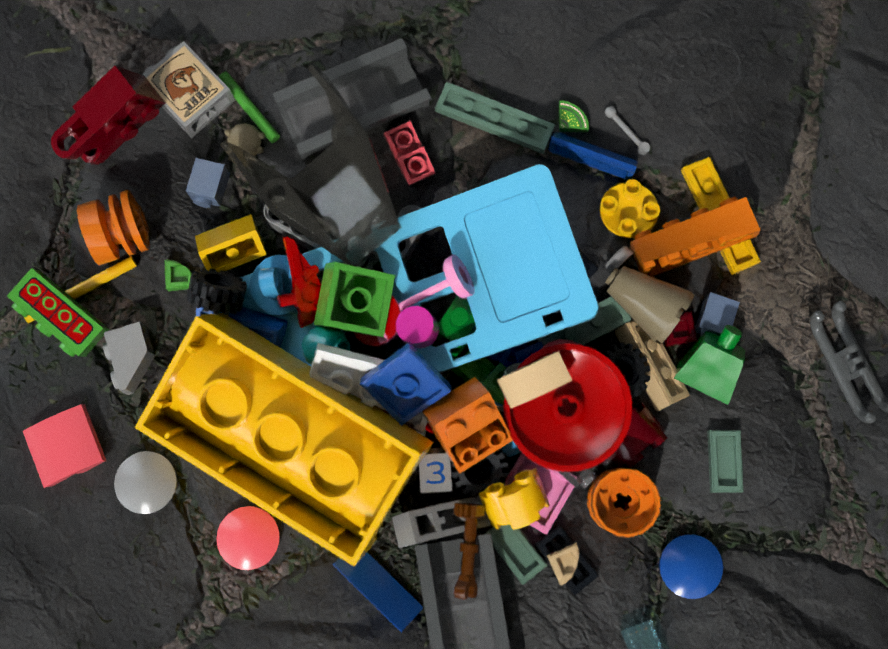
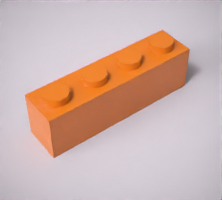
M731 197L719 203L720 207L709 211L708 208H703L693 212L691 218L680 222L679 219H674L663 224V229L652 233L651 230H646L634 236L635 240L630 243V249L634 252L633 256L639 271L653 277L757 237L760 227L747 197L737 200V197Z

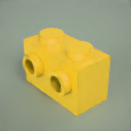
M251 214L195 236L199 256L208 271L210 269H215L217 272H220V270L227 271L267 255L261 235Z

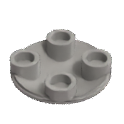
M144 451L133 454L123 461L116 472L114 488L118 500L125 508L139 514H150L159 511L170 502L178 488V480L174 467L168 459L158 453Z

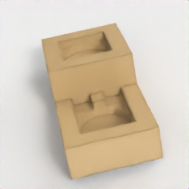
M559 351L553 352L496 379L510 408L528 402L572 381Z

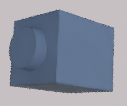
M196 158L186 192L193 200V203L200 207L210 208L211 205L220 207L230 173L224 164Z
M710 292L703 300L695 324L696 333L702 336L704 332L709 331L720 336L726 325H733L740 302Z

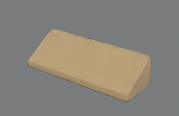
M634 320L624 324L615 331L619 342H625V345L628 343L634 345L633 350L639 348L642 351L639 357H646L647 361L643 362V364L650 367V371L645 373V375L650 376V381L645 383L648 385L645 392L656 411H660L690 396L684 383L674 379L676 368L663 343L659 345L654 342Z

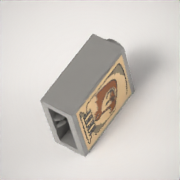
M184 41L180 45L169 49L161 61L156 65L149 66L143 73V76L148 79L165 101V104L162 106L163 109L191 138L235 101L231 90Z

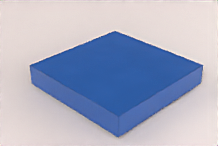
M410 342L360 378V385L401 426L451 392V385Z

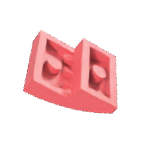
M80 404L23 430L44 488L52 487L75 474L84 473L106 461L85 404Z

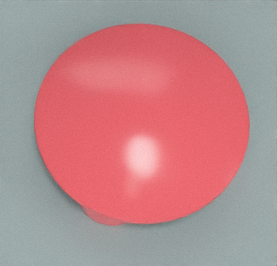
M253 506L240 507L230 512L222 520L217 532V547L222 558L231 566L242 570L257 569L269 563L278 549L280 539L275 518L265 510Z

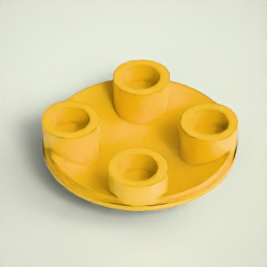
M630 179L612 186L605 192L600 202L599 211L601 220L609 231L620 237L634 238L636 234L651 230L655 226L659 217L660 206L655 195L647 187L641 185L638 180Z

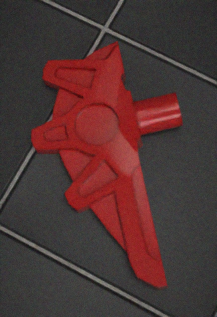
M287 236L283 237V242L292 277L291 293L278 295L277 301L280 308L291 305L297 308L299 326L303 328L315 320L321 283L317 277V273L320 270L315 264L310 266L298 250L295 240Z

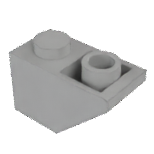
M141 322L104 333L106 342L103 343V351L107 360L112 361L114 369L110 373L112 383L116 389L127 395L133 394L155 357L148 329Z

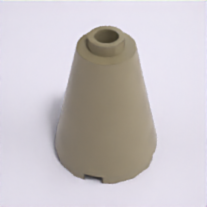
M623 266L621 270L614 268L605 281L609 285L607 292L659 345L665 341L676 327L683 311L688 309L695 294L687 289Z

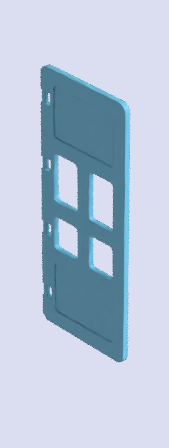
M544 165L529 167L302 254L310 266L315 264L320 271H323L326 263H344L370 252H377L383 272L395 275L392 296L400 303L446 279L444 272L420 281L411 282L399 248L400 242L431 229L443 227L452 255H456L463 262L472 279L475 292L467 300L477 328L473 334L437 347L430 345L426 348H416L439 373L591 320L597 315L599 309L550 170ZM253 273L240 277L247 283L243 307L268 314L260 310L252 300L250 280ZM449 286L411 306L421 307L424 303L454 293V291ZM561 311L563 321L549 326L545 325L543 316ZM298 312L286 317L275 316L288 321L281 348L311 366L304 357L302 340L316 326L314 322L300 328L297 317ZM468 344L470 354L454 359L451 349Z

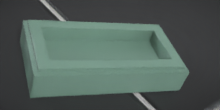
M708 430L710 493H743L741 430Z
M501 525L499 530L492 527L485 533H491L493 547L522 585L548 566L520 529L512 530L511 525Z

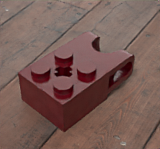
M114 65L72 106L76 112L54 132L51 137L52 148L61 158L74 160L81 157L86 163L100 164L125 141L133 139L138 134V129L146 121L154 119L159 114V109L165 104V101L145 76ZM69 136L76 138V142L70 149L65 150V139ZM97 148L96 154L92 156L90 150Z

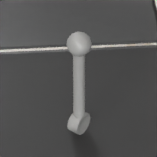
M613 106L607 107L605 109L606 116L613 118L638 146L637 150L641 155L647 154L650 150V145L647 142H642L616 114V109Z

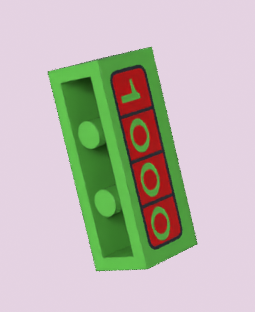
M31 268L7 295L14 302L11 307L24 317L30 315L38 322L35 327L48 337L54 335L61 341L59 347L71 357L75 355L86 357L101 340L104 333L109 331L107 326L40 270Z

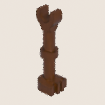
M455 503L454 514L457 517L465 518L464 541L460 543V551L463 552L461 574L455 584L454 598L466 600L468 597L476 598L478 593L474 576L475 553L479 551V544L476 543L478 518L485 515V505Z

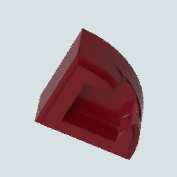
M692 311L680 316V321L665 339V347L697 342Z

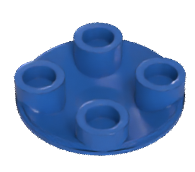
M682 535L673 539L664 548L658 563L666 586L678 596L688 599L702 598L713 592L719 585L723 574V562L719 551L709 540L698 535Z

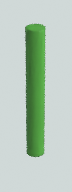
M227 71L221 73L219 78L231 90L234 99L265 134L266 138L271 143H275L280 138L277 131Z

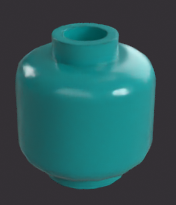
M315 326L302 340L304 357L311 365L318 343L350 351V343L345 333L339 329Z

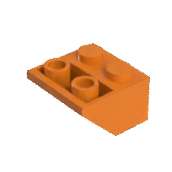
M476 377L452 390L422 411L433 433L459 473H462L513 441L490 392Z

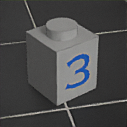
M430 448L419 463L420 493H452L450 458L447 453H443V448Z

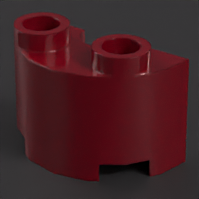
M643 402L632 410V418L627 435L619 448L610 456L618 468L624 464L631 468L644 457L641 454L642 450L649 445L655 449L668 438L664 434L666 430Z

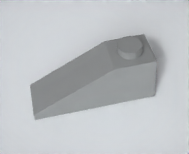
M480 496L412 510L392 517L399 548L464 532L465 518L457 517L454 514L455 503L482 504ZM486 511L483 517L478 518L477 529L491 525Z

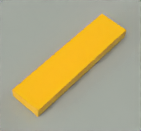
M710 157L689 164L681 169L699 209L708 208L709 211L720 207L719 203L730 198ZM751 240L720 251L731 275L758 265L761 262Z

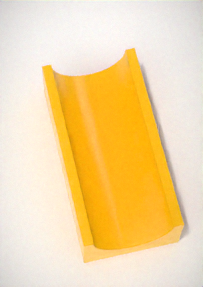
M219 313V315L196 316L135 428L344 561L355 566L373 546L385 517L418 464L428 453L433 441L405 424L401 426L393 417H390L389 414L376 406L372 408L362 403L361 398L351 393L344 394L309 377L311 366L223 313Z

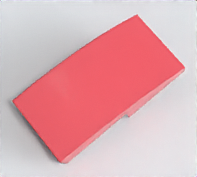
M411 121L384 132L383 135L408 186L436 174Z

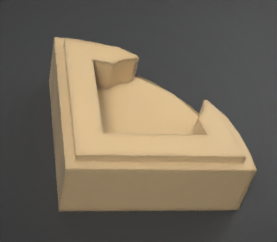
M577 543L547 555L560 586L569 581L576 571L579 561Z

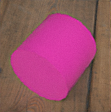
M410 306L403 309L398 315L396 331L399 337L406 343L410 342L415 348H426L437 339L439 324L436 318L425 308Z

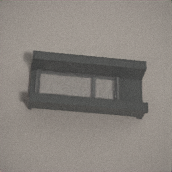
M403 38L272 93L301 160H305V157L416 109L429 106V101H431L427 88L422 89L408 60L407 47Z
M491 533L476 536L479 551L475 553L474 576L478 593L476 598L468 597L466 600L454 598V588L461 574L463 552L460 551V543L464 541V538L415 546L431 649H510Z

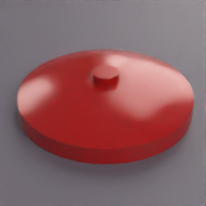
M578 344L548 346L530 355L518 368L559 351L572 381L513 408L509 407L504 397L505 423L518 449L538 465L561 472L586 470L608 459L625 439L632 418L630 390L626 379L618 367L597 350Z

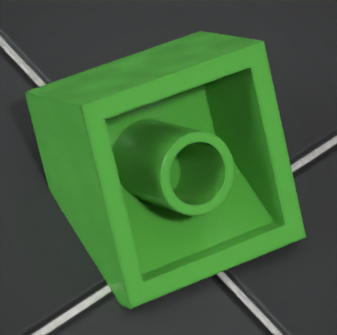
M338 262L326 263L314 325L384 337L395 275Z

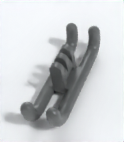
M837 301L832 307L831 315L846 348L836 353L823 327L822 321L825 316L822 311L817 310L812 313L810 317L811 331L851 410L860 421L870 424L875 422L876 414L864 407L851 380L861 376L875 404L885 413H888V398L884 394L845 318L846 303Z

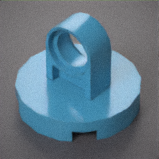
M274 255L264 259L256 266L250 280L252 300L260 310L273 316L286 317L298 312L294 305L280 308L277 301L278 295L291 293L292 277L287 255Z

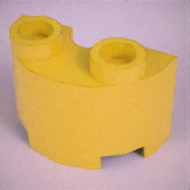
M536 468L517 473L515 481L509 485L504 486L503 483H494L489 485L485 491L478 493L482 504L485 505V511L491 525L498 530L501 525H511L512 530L528 526L541 518L539 514L541 509L544 507L549 508V500Z

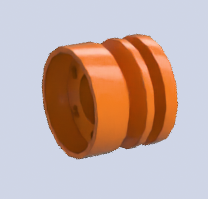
M130 190L120 192L121 203L115 194L109 195V210H106L99 199L77 205V217L84 241L92 258L98 265L120 259L119 245L121 244L129 256L136 254L135 244L141 252L150 250L148 224L141 206L137 203Z
M614 468L602 472L593 480L587 492L586 504L591 518L599 527L616 536L633 537L643 534L654 525L660 512L661 500L657 487L648 476L637 470ZM617 494L627 496V500L624 501L625 508L623 509L613 504L617 501Z

